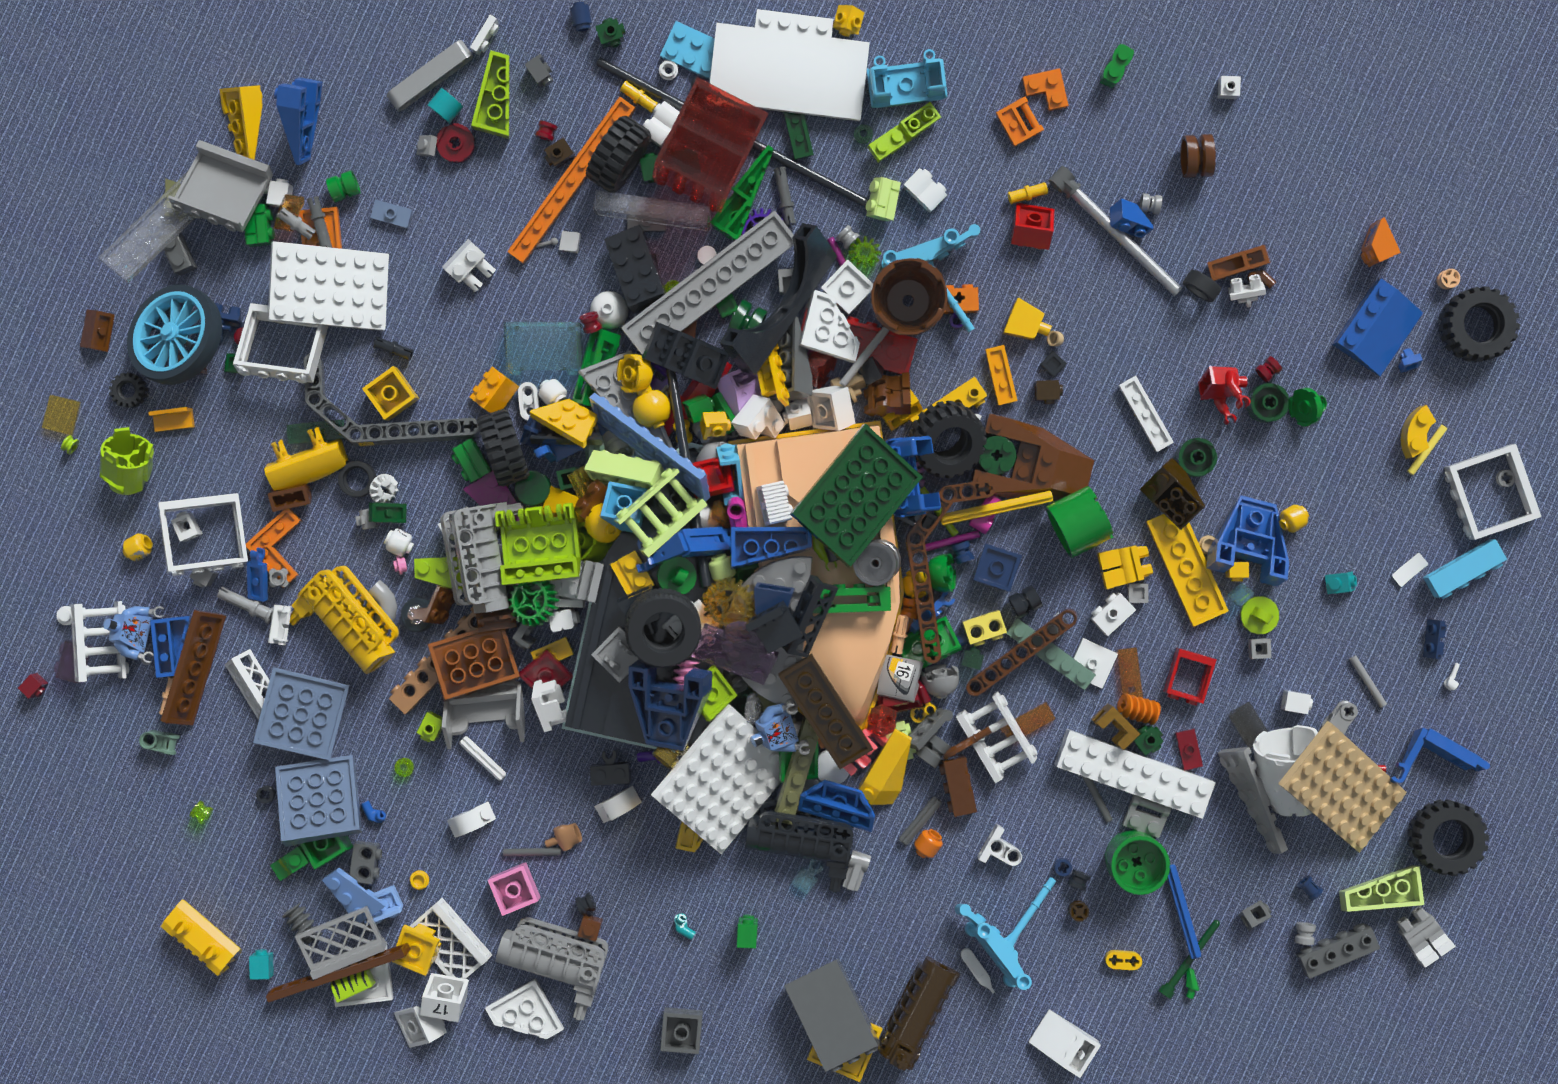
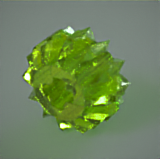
M866 236L863 237V242L857 238L856 243L858 246L853 243L850 245L854 250L849 251V255H855L850 261L855 262L857 260L858 262L855 266L857 268L862 263L863 270H866L867 263L873 268L874 263L872 260L877 263L879 262V258L876 256L881 255V251L875 250L880 245L875 244L873 246V238L870 239L869 243ZM862 249H864L865 251H870L868 253V257H866L865 255H860L862 253Z

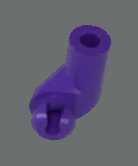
M661 750L645 751L637 754L639 762L656 760L657 763L662 764L666 762L667 758L665 756L666 753Z

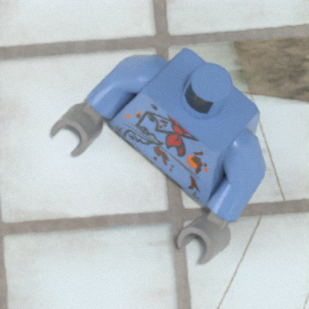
M134 606L123 610L122 614H115L113 620L109 618L105 620L103 627L110 631L108 639L114 643L115 648L122 656L134 660L141 659L145 665L151 664L150 661L144 658L145 656L154 657L152 652L144 653L151 626L150 620H152V617L149 616L153 615L155 618H162L163 616L156 615L155 611L157 609L164 610L163 607L157 606L155 609H150V607Z
M793 699L787 700L786 705L781 703L768 706L761 717L756 720L755 725L758 733L750 737L754 747L762 744L771 751L796 752L799 750L803 755L810 753L809 748H802L803 746H809L807 740H802L799 744L796 743L799 740L790 714H796L798 707L794 706L795 701Z

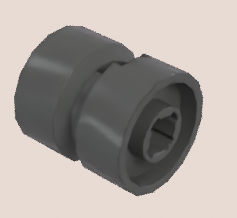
M934 734L926 745L916 752V755L936 769L941 762V756L951 746Z

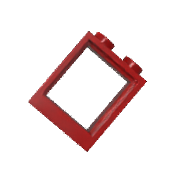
M1176 648L1163 692L1168 693L1167 697L1172 699L1186 698V703L1197 706L1198 702L1204 704L1217 659ZM1181 657L1206 664L1197 696L1171 689Z

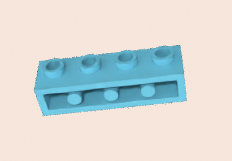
M1489 539L1427 574L1423 579L1434 597L1444 599L1452 595L1454 589H1462L1468 586L1470 580L1484 577L1486 571L1498 569L1507 558L1496 539Z

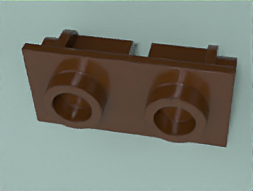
M505 609L476 613L478 633L517 628V617L511 615L514 610Z

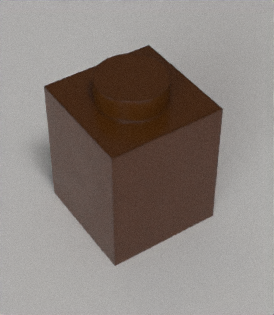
M585 914L578 936L596 942L603 919Z

